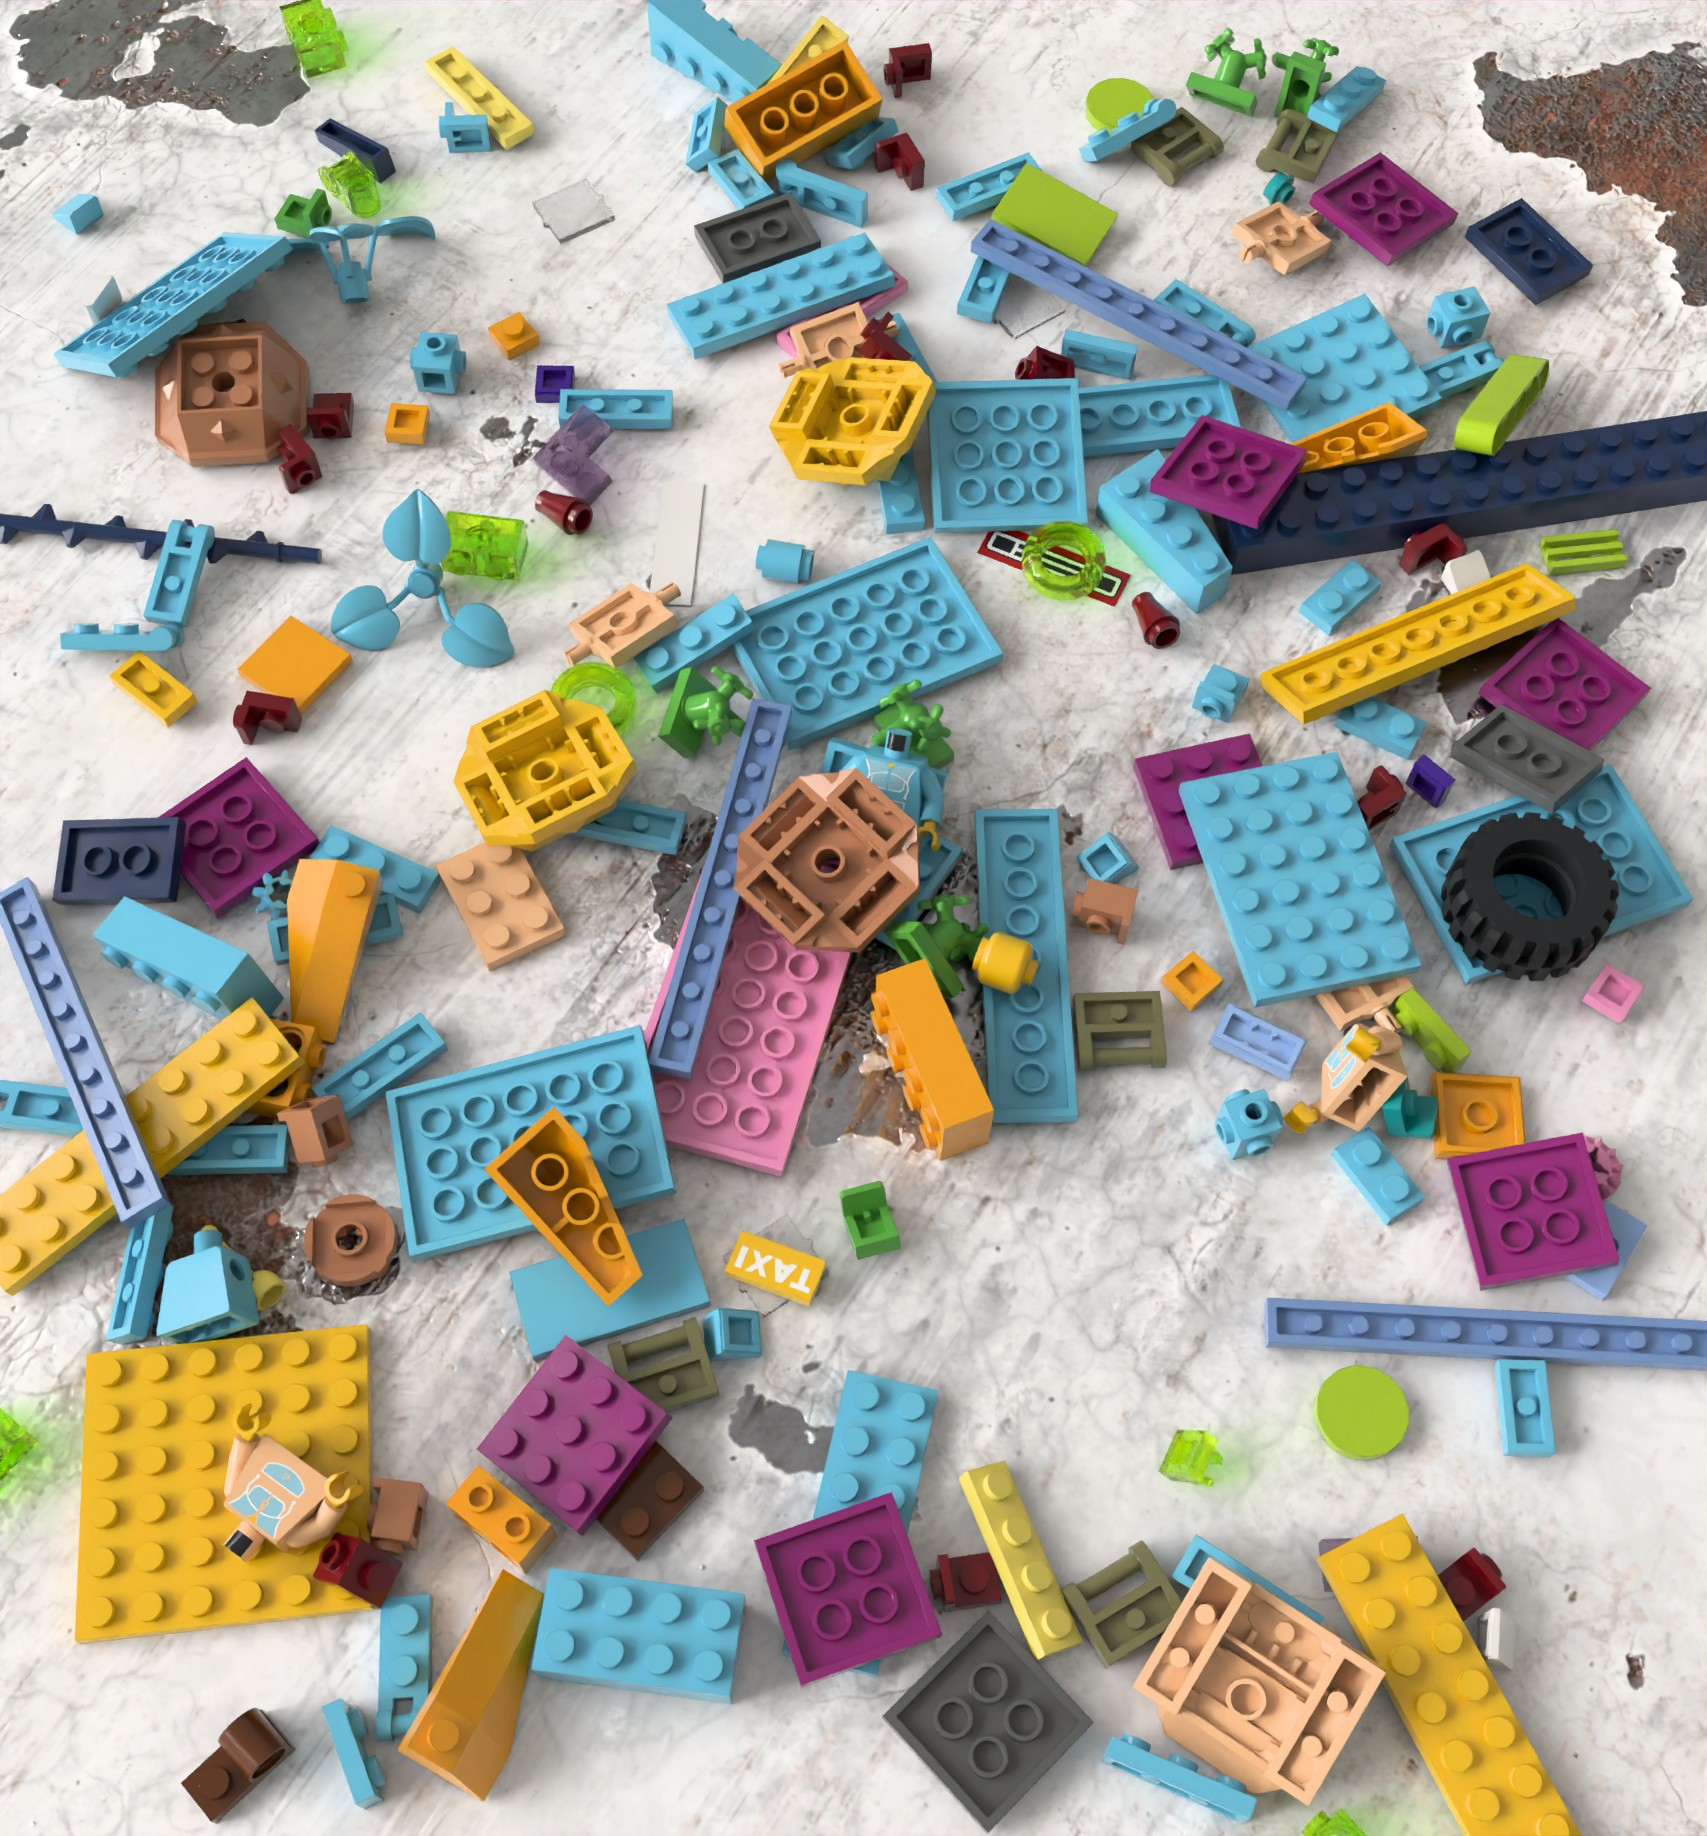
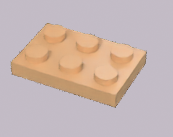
M485 842L435 865L441 881L489 972L566 936L559 917L520 848L508 845L487 846Z

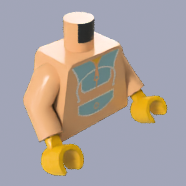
M1361 1023L1348 1026L1343 1032V1039L1327 1056L1322 1065L1321 1100L1308 1106L1301 1100L1283 1117V1120L1299 1135L1312 1124L1319 1125L1331 1119L1360 1132L1408 1077L1399 1053L1402 1047L1401 1037L1397 1033L1380 1026L1369 1028Z
M251 1403L238 1409L232 1418L233 1427L237 1433L235 1434L229 1457L224 1487L226 1496L224 1506L242 1522L223 1545L246 1563L265 1538L285 1553L292 1547L301 1548L328 1537L346 1511L347 1501L359 1498L363 1493V1486L360 1483L350 1486L345 1490L344 1480L349 1475V1471L331 1475L327 1479L266 1433L260 1438L257 1432L268 1426L271 1416L265 1410L256 1416L255 1423H253L249 1417V1412L252 1408Z

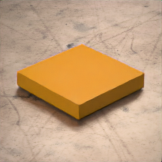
M290 616L237 670L241 678L266 694L294 698L302 715L353 660L350 653Z
M1432 1073L1430 1076L1431 1097H1436L1439 1103L1434 1134L1435 1159L1447 1160V1158L1526 1143L1520 1077Z

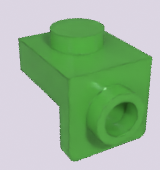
M317 189L311 199L290 194L274 219L277 229L311 238V229L329 225L332 209L329 206L325 190Z
M882 1181L846 1189L839 1193L844 1225L857 1260L901 1248L900 1237L887 1206L886 1193Z

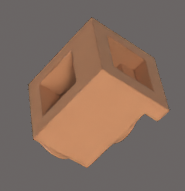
M1089 878L1085 893L1079 891L1076 893L1071 916L1079 917L1077 926L1085 927L1090 932L1098 935H1117L1116 943L1125 945L1138 890Z
M340 1095L306 1098L277 1113L279 1122L286 1121L298 1163L311 1162L312 1167L326 1166L338 1160L337 1154L353 1145Z
M374 1477L372 1487L378 1493L379 1500L372 1501L367 1516V1530L372 1531L371 1537L375 1541L374 1546L390 1556H401L403 1549L417 1551L429 1493L422 1483Z

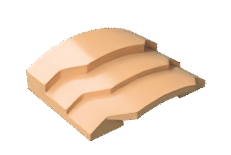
M1210 1556L1141 1671L1133 1688L1157 1703L1165 1736L1177 1742L1225 1776L1246 1785V1791L1250 1794L1283 1789L1309 1806L1386 1674V1669L1277 1595L1213 1556Z

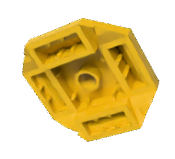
M846 357L828 362L815 370L810 367L796 371L769 425V429L797 479L839 483L842 487L846 484L866 486L872 480L890 481L901 456L911 448L913 442L917 439V433L934 399L936 389L932 379L928 375L926 376L921 367L914 361Z
M543 690L471 726L466 741L467 748L459 762L453 782L487 846L508 845L533 852L569 833H576L580 827L614 811L623 789L636 773L637 767L601 707L578 700L563 699L560 694Z

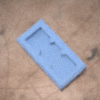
M1229 1003L1209 1041L1210 1045L1287 1082L1307 1043V1040Z
M1609 1201L1605 1202L1604 1208L1620 1260L1619 1265L1563 1276L1601 1301L1609 1293L1648 1226Z

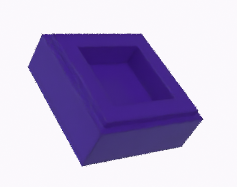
M537 365L536 403H560V389H574V366Z
M1423 754L1414 763L1406 785L1437 809L1446 800L1456 779Z

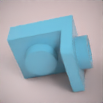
M445 102V116H439V131L441 138H447L449 153L491 152V136L487 114L455 115L453 102Z
M1213 663L1205 680L1201 681L1197 687L1192 708L1201 711L1202 714L1209 718L1229 723L1248 687L1250 679Z

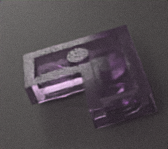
M582 404L535 454L532 460L573 497L584 499L587 505L590 506L613 480L609 474L589 457L613 431L606 422Z

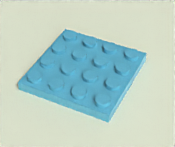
M1366 294L1247 347L1307 377L1304 389L1287 412L1262 400L1291 443L1388 402L1412 419L1439 408L1442 397Z
M1078 378L933 382L936 394L927 411L934 533L1086 529L1088 516Z

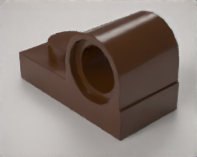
M252 1708L235 1719L220 1735L218 1739L220 1747L181 1782L189 1795L213 1823H218L296 1750L275 1722L262 1709Z

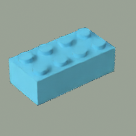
M550 1568L531 1670L541 1679L732 1704L746 1610L745 1594Z

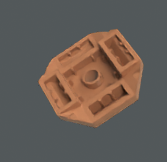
M266 322L197 325L193 330L183 334L176 341L175 345L155 369V437L162 446L168 450L170 449L192 467L267 463L279 456V449L283 447L278 434L279 430L291 424L302 438L310 434V425L307 418V410L309 409V367L306 360ZM227 388H231V390H229V391H227V392H222L223 390H225V389H227Z
M857 768L839 770L838 773L798 776L738 835L734 889L796 950L860 953L920 893L919 830L917 823ZM831 859L840 861L839 867L834 872L823 873L820 871L824 862Z

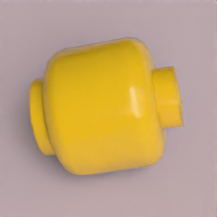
M996 932L990 939L983 937L976 952L972 969L978 971L977 978L983 985L1008 994H1015L1020 990L1022 984L1031 986L1039 966V961L1032 959L1034 951L1031 943L1003 932Z

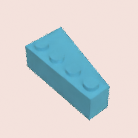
M647 0L651 56L733 102H737L767 85L782 66V64L748 37L742 41L733 29V25L727 20L721 18L717 21L705 11L706 4L701 0Z
M1156 449L1100 486L1095 515L1197 614L1226 594L1233 567L1196 508L1150 492L1151 479L1166 461L1159 449Z
M125 896L92 935L104 949L101 955L112 965L123 969L124 966L132 969L143 980L149 983L155 982L221 1021L251 997L270 1018L284 999L248 952Z

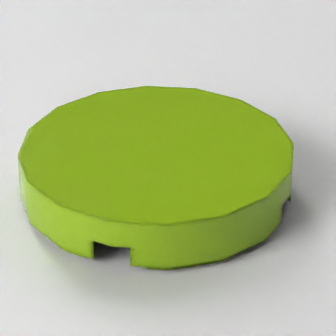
M1109 78L1098 82L1089 90L1085 104L1086 118L1097 130L1107 128L1110 131L1119 126L1117 120L1132 112H1137V115L1142 113L1145 104L1152 100L1153 96L1145 86L1134 80Z
M1353 1365L1338 1369L1323 1382L1314 1399V1420L1317 1428L1319 1427L1322 1435L1325 1437V1442L1332 1450L1348 1459L1369 1461L1386 1455L1400 1444L1409 1426V1407L1403 1391L1390 1376L1374 1367Z

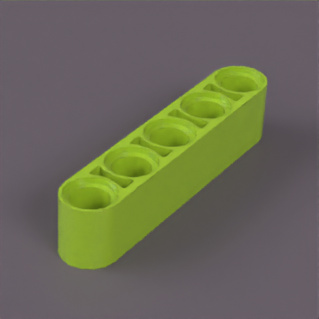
M1510 354L1461 416L1455 432V449L1495 456L1542 393L1548 378L1549 360Z

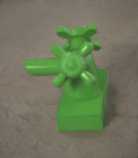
M1227 28L1223 35L1218 36L1211 44L1205 47L1209 62L1213 61L1217 54L1222 59L1214 79L1191 72L1186 87L1191 96L1252 117L1257 107L1256 95L1239 89L1248 68L1257 67L1259 79H1263L1266 76L1267 56L1259 38L1254 39V53L1243 54L1240 51L1233 50L1230 45L1235 42L1234 37H1232L1234 32Z
M1312 38L1305 40L1303 43L1304 47L1313 49L1311 57L1296 51L1293 52L1291 57L1279 52L1272 55L1273 65L1286 71L1274 117L1278 118L1281 112L1286 109L1308 115L1310 106L1321 97L1319 93L1321 83L1328 82L1332 78L1330 72H1325L1326 63L1323 62L1326 55L1333 57V55L1338 56V47L1331 46L1325 40Z
M718 666L713 667L710 672L723 681L717 689L693 667L680 670L658 737L684 758L696 756L704 729H708L709 733L712 734L714 745H720L722 736L727 734L729 730L738 737H741L745 721L730 709L729 700L736 692L751 700L753 691L746 688L737 675L730 672L725 673Z
M917 679L910 683L895 686L889 692V695L882 697L879 701L881 708L890 703L893 705L874 716L873 725L879 732L872 736L873 745L885 747L888 729L900 728L912 733L909 753L927 757L929 767L941 769L954 760V751L942 738L950 737L951 731L947 727H943L939 720L944 710L940 704L934 705L930 716L925 706L914 702L910 692L922 686L921 681Z
M940 894L933 897L932 900L919 901L917 905L918 910L936 909L937 921L934 924L893 921L884 931L906 965L926 958L943 997L954 998L964 987L948 963L947 958L950 956L952 960L959 961L966 953L969 955L970 961L973 962L981 942V937L989 931V927L984 923L979 924L974 931H971L968 924L960 923L957 919H954L953 906L970 904V898L966 895L954 897L952 894Z

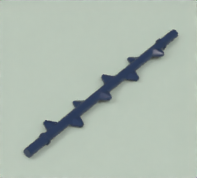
M44 504L32 517L0 513V544H8L19 531L64 536L68 548H74L84 539L132 543L136 545L140 558L148 560L159 547H163L167 535L165 531L128 528L123 516L116 515L105 525L57 520L51 504ZM184 520L188 526L195 527L192 520ZM256 531L247 540L215 537L212 547L207 552V558L211 564H216L227 554L276 559L277 562L286 560L320 564L322 560V550L319 548L284 545L283 542H278L277 544L267 543L263 531ZM186 541L182 547L190 548L192 542Z

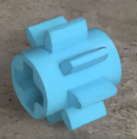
M284 870L280 877L274 879L266 872L263 875V883L266 885V888L254 887L252 895L261 898V903L255 910L256 914L265 911L271 915V920H276L279 916L283 915L288 917L287 899L285 905L281 900L273 902L270 899L274 890L278 894L286 892L289 895L293 881L288 879L287 870Z

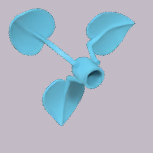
M419 216L388 219L382 221L380 225L373 227L357 223L343 224L339 227L321 226L310 230L311 238L287 239L293 250L284 257L301 252L321 251L333 276L334 284H338L340 302L345 304L361 303L370 300L367 281L372 280L371 268L377 236L421 234L435 239V230L429 220ZM370 236L364 269L361 268L360 262L351 261L347 239ZM340 240L344 262L338 264L339 271L327 249L329 248L328 242Z
M415 489L390 513L385 521L382 532L384 544L395 558L401 561L415 560V565L408 578V584L389 603H387L382 590L376 586L364 585L350 590L341 598L332 614L331 632L337 639L364 650L383 649L396 639L400 629L399 618L392 609L396 608L411 593L422 599L431 598L436 595L445 621L451 625L442 635V645L454 660L468 666L486 667L509 659L514 654L515 649L511 643L505 621L494 608L483 603H470L462 606L455 618L451 615L444 595L445 589L440 586L443 579V569L439 564L450 551V529L437 505L423 491Z

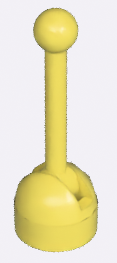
M206 1225L201 1229V1231H218V1229L213 1225ZM222 1240V1246L225 1247V1248H227V1249H229V1250H232V1249ZM251 1270L257 1309L265 1311L274 1306L283 1297L287 1287L286 1283L270 1270L255 1272Z

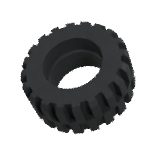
M1525 812L1522 818H1518L1517 813L1501 815L1498 822L1495 819H1490L1481 824L1477 832H1471L1465 839L1446 874V880L1441 890V899L1444 902L1441 907L1443 920L1446 923L1452 922L1448 932L1456 943L1462 941L1465 945L1462 951L1471 960L1477 957L1483 961V968L1492 973L1496 969L1506 972V978L1520 980L1522 975H1528L1529 981H1545L1549 973L1551 977L1558 978L1568 974L1572 967L1578 968L1586 961L1610 928V924L1615 918L1618 909L1616 899L1619 896V886L1616 880H1611L1615 871L1609 859H1602L1601 855L1604 852L1595 840L1590 843L1584 838L1586 832L1577 826L1571 829L1562 824L1563 819L1555 816H1550L1549 820L1540 818L1541 813ZM1504 874H1521L1542 882L1557 897L1562 908L1563 917L1552 920H1539L1518 913L1501 898L1496 889L1494 877Z

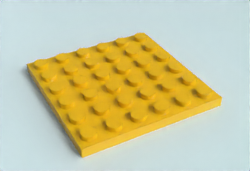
M367 1324L87 1354L75 1642L87 1644L375 1611V1607L360 1601L335 1586L322 1583L313 1578V1574L319 1564L320 1553L336 1532L361 1538L374 1546V1540L371 1537L372 1531L367 1530L368 1511L373 1501L370 1328ZM251 1403L252 1408L249 1412V1417L253 1423H255L256 1416L265 1410L271 1416L268 1426L257 1432L260 1438L266 1433L327 1479L331 1475L349 1471V1475L344 1480L345 1490L350 1486L360 1483L363 1486V1493L359 1498L347 1501L346 1511L328 1537L301 1548L292 1547L285 1553L265 1538L246 1563L223 1545L242 1522L224 1506L226 1499L224 1487L229 1457L235 1434L237 1433L233 1427L232 1418L238 1409Z

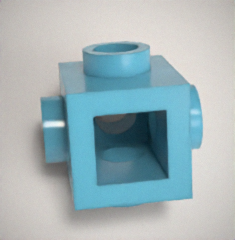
M1474 286L1435 296L1426 318V324L1429 333L1435 336L1441 348L1456 344L1463 345L1482 337L1491 313Z
M420 332L417 347H412L410 353V366L414 372L418 392L456 393L459 374L465 373L467 364L466 352L460 350L458 336L445 333Z
M1244 1089L1230 1094L1225 1098L1215 1120L1217 1135L1222 1144L1226 1145L1232 1160L1247 1155L1254 1157L1268 1152L1274 1147L1283 1126L1281 1110L1275 1101L1270 1102L1265 1089L1252 1093L1248 1089Z

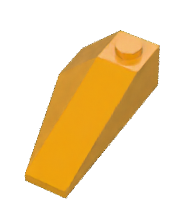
M1388 402L1290 444L1308 450L1306 463L1298 472L1306 473L1413 456L1428 435L1425 428Z
M300 859L287 898L291 1022L316 1027L322 1041L335 1044L382 890L383 880L379 870L341 860Z
M555 1107L551 1108L484 1168L487 1174L608 1307L643 1276L585 1140Z
M504 1569L498 1574L397 1749L400 1753L481 1802L485 1801L511 1752L544 1596L543 1593Z

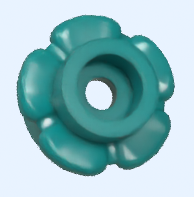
M1279 172L1269 181L1263 191V195L1269 199L1270 205L1278 201L1284 205L1290 200L1296 190L1292 185L1294 183V176L1290 175L1288 177L1283 172Z

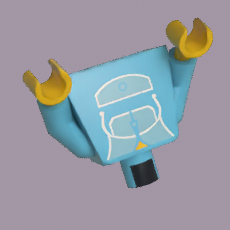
M889 728L885 747L871 746L864 754L855 755L842 770L857 768L917 823L919 851L921 850L922 839L926 836L933 837L931 849L933 852H936L941 846V840L935 829L939 828L944 804L943 791L935 772L928 768L927 757L909 753L912 733L900 728Z

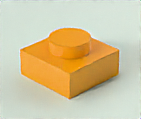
M520 312L488 327L491 340L509 361L540 345L539 335Z
M391 403L385 428L387 442L424 445L430 420L428 405Z
M1192 951L1163 976L1161 984L1192 1012L1221 987L1224 979Z

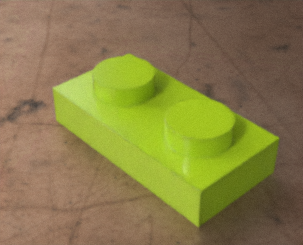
M1413 987L1399 997L1392 1010V1014L1399 1024L1402 1025L1403 1029L1401 1032L1411 1037L1421 1047L1425 1058L1433 1067L1441 1069L1443 1073H1456L1460 1070L1472 1052Z

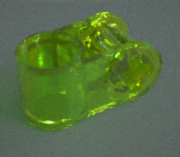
M347 151L343 154V159L329 167L323 165L318 168L320 179L327 191L341 201L353 215L367 218L374 216L380 211L381 200L374 175L352 152Z

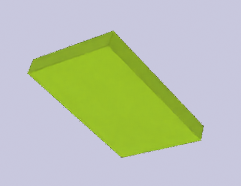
M1026 163L993 211L991 220L1087 267L1116 222L1118 213Z

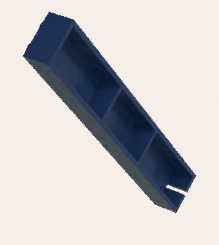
M1707 411L1507 441L1495 456L1455 449L1298 473L1258 529L1241 525L1212 513L1211 516L1223 552L1233 567L1231 575L1402 549L1405 542L1418 531L1424 533L1443 521L1453 532L1459 534L1462 539L1707 501Z

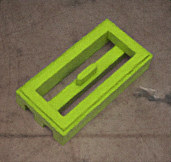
M1617 529L1543 536L1539 546L1548 574L1559 575L1624 568L1628 559L1626 554H1621L1623 545L1621 541L1617 542L1619 536ZM1610 553L1607 556L1588 557L1589 555ZM1573 557V559H1568V560H1558V561H1555V560H1554V559H1557V558Z

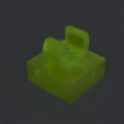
M1176 1430L1159 1472L1171 1481L1191 1482L1197 1486L1211 1487L1214 1481L1205 1475L1208 1464L1221 1465L1223 1462L1220 1453L1215 1451L1218 1440L1203 1430Z

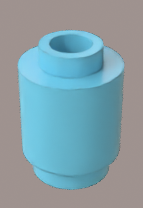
M768 539L766 546L759 545L756 569H762V578L798 584L800 580L809 581L813 568L814 550L805 549L803 544Z

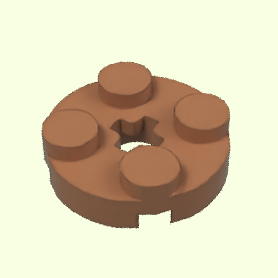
M357 1194L339 1196L324 1205L326 1208L319 1212L316 1218L313 1216L308 1222L303 1240L304 1251L307 1259L322 1280L338 1286L353 1287L381 1278L390 1269V1262L394 1258L398 1246V1233L389 1213L382 1206L378 1205L375 1200L368 1196ZM355 1230L357 1236L363 1238L361 1244L356 1245V1248L353 1250H347L345 1246L339 1245L340 1240L348 1237V1231Z

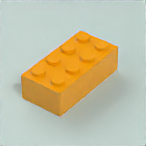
M845 40L726 107L724 127L740 152L764 181L767 182L776 177V164L784 159H791L797 165L877 119L883 99Z
M926 958L876 975V992L871 994L875 1008L874 1011L870 1012L872 1023L879 1036L885 1034L890 1045V1048L886 1049L887 1056L895 1073L901 1072L907 1084L903 1086V1093L910 1110L914 1111L917 1109L923 1123L919 1125L926 1147L928 1149L934 1148L939 1160L942 1161L988 1144L994 1108Z

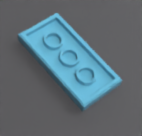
M683 1218L626 1236L643 1276L609 1307L562 1256L510 1271L533 1360L536 1361L549 1357L565 1335L578 1345L584 1346L711 1306L685 1219Z

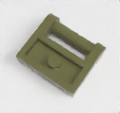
M1181 107L1176 110L1175 116L1170 121L1132 141L1130 150L1156 170L1165 185L1172 186L1180 181L1181 175L1208 157L1215 158L1224 150V145L1218 135ZM1196 141L1201 145L1175 163L1170 160V158Z
M1290 109L1283 110L1277 119V128L1267 147L1263 148L1256 158V165L1262 171L1269 172L1275 169L1314 183L1338 137L1339 131L1336 133L1307 118L1306 114ZM1294 130L1298 131L1299 133L1288 154L1280 152L1289 133Z
M1160 991L1074 993L1073 1010L1077 1043V1066L1079 1071L1092 1070L1093 1066L1151 1064V1068L1166 1067L1167 1053ZM1149 1037L1150 1047L1092 1049L1091 1039Z
M696 1317L682 1321L683 1326L637 1341L624 1345L621 1344V1341L607 1345L615 1373L666 1413L720 1396ZM688 1343L692 1351L690 1353L629 1372L627 1365L629 1362Z
M1142 1540L1130 1546L1127 1555L1076 1585L1074 1582H1071L1060 1589L1070 1612L1077 1619L1106 1669L1162 1635L1182 1604L1181 1599L1160 1565ZM1139 1570L1144 1574L1148 1582L1097 1613H1093L1087 1603L1088 1601Z

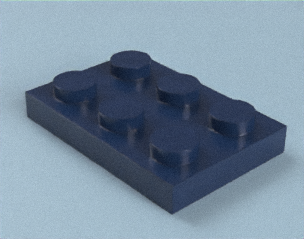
M1522 198L1469 226L1465 238L1535 305L1589 276L1593 267L1590 261Z
M179 817L63 820L52 901L60 905L118 904L125 896L138 903H177L186 821Z

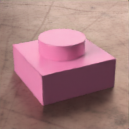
M1606 963L1582 1002L1620 1024L1645 986Z

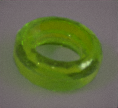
M1053 521L1038 527L1027 538L1021 555L1022 572L1030 587L1042 596L1058 601L1076 600L1090 594L1100 584L1107 564L1105 546L1098 535L1085 525L1072 521ZM1057 545H1067L1076 548L1082 553L1086 560V565L1079 573L1071 576H1060L1046 569L1042 563V556L1049 548Z
M590 661L576 664L562 672L552 684L550 692L560 694L563 699L571 700L577 692L584 688L592 686L602 687L610 691L616 698L614 707L606 716L619 736L627 730L634 720L637 699L632 682L622 670L615 669L608 663Z

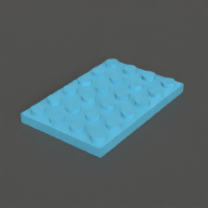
M223 232L57 350L53 355L62 367L116 378L127 377L139 368L137 362L147 355L150 357L164 351L169 346L167 341L177 333L183 335L193 330L198 325L197 319L207 312L212 314L222 309L228 303L226 298L236 291L240 293L251 288L256 283L255 277L263 271L270 272L280 267L285 262L283 257L291 252L293 248L285 236Z
M931 537L746 610L756 629L730 646L759 699L792 705V717L785 739L788 751L882 712L893 704L890 703L881 708L879 704L880 699L889 695V692L897 685L910 683L915 679L921 681L922 686L910 692L912 698L915 699L999 664L1003 660L1002 650Z
M1338 752L1182 782L1180 784L1179 794L1254 1008L1418 973L1422 965Z
M1611 764L1603 766L1602 771L1553 814L1517 795L1393 837L1389 844L1465 985L1504 971L1496 969L1492 973L1483 968V961L1477 957L1471 960L1462 951L1465 947L1462 941L1456 943L1448 932L1452 922L1446 923L1443 920L1441 907L1444 902L1441 899V890L1446 880V874L1465 839L1471 832H1477L1479 826L1490 819H1495L1498 822L1501 815L1517 813L1518 818H1522L1525 812L1541 813L1540 818L1549 820L1550 816H1555L1563 819V825L1571 829L1577 826L1586 832L1584 838L1590 843L1594 840L1604 851L1601 855L1602 859H1609L1614 868L1615 874L1611 880H1616L1619 886V896L1616 899L1618 909L1615 918L1610 924V928L1604 936L1686 908L1693 901V897ZM1504 874L1494 877V883L1499 895L1507 905L1518 913L1539 920H1552L1563 917L1562 908L1557 897L1542 882L1521 874Z
M641 1025L385 1092L409 1257L414 1261L538 1230L487 1174L484 1168L553 1107L559 1111L585 1140L614 1209L677 1193L653 1073L649 1065L645 1034Z

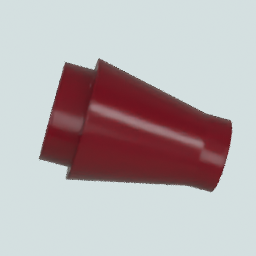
M547 490L541 491L536 497V511L544 514L566 534L580 535L589 528L593 518V511L584 499L555 494Z
M1143 592L1137 595L1132 601V608L1136 613L1145 642L1156 649H1164L1174 644L1180 636L1179 620L1160 604L1152 593Z

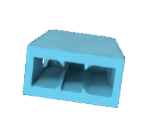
M203 1230L195 1233L194 1254L172 1261L167 1266L157 1325L158 1337L176 1344L210 1341L259 1324L250 1262L245 1256L222 1246L221 1232Z

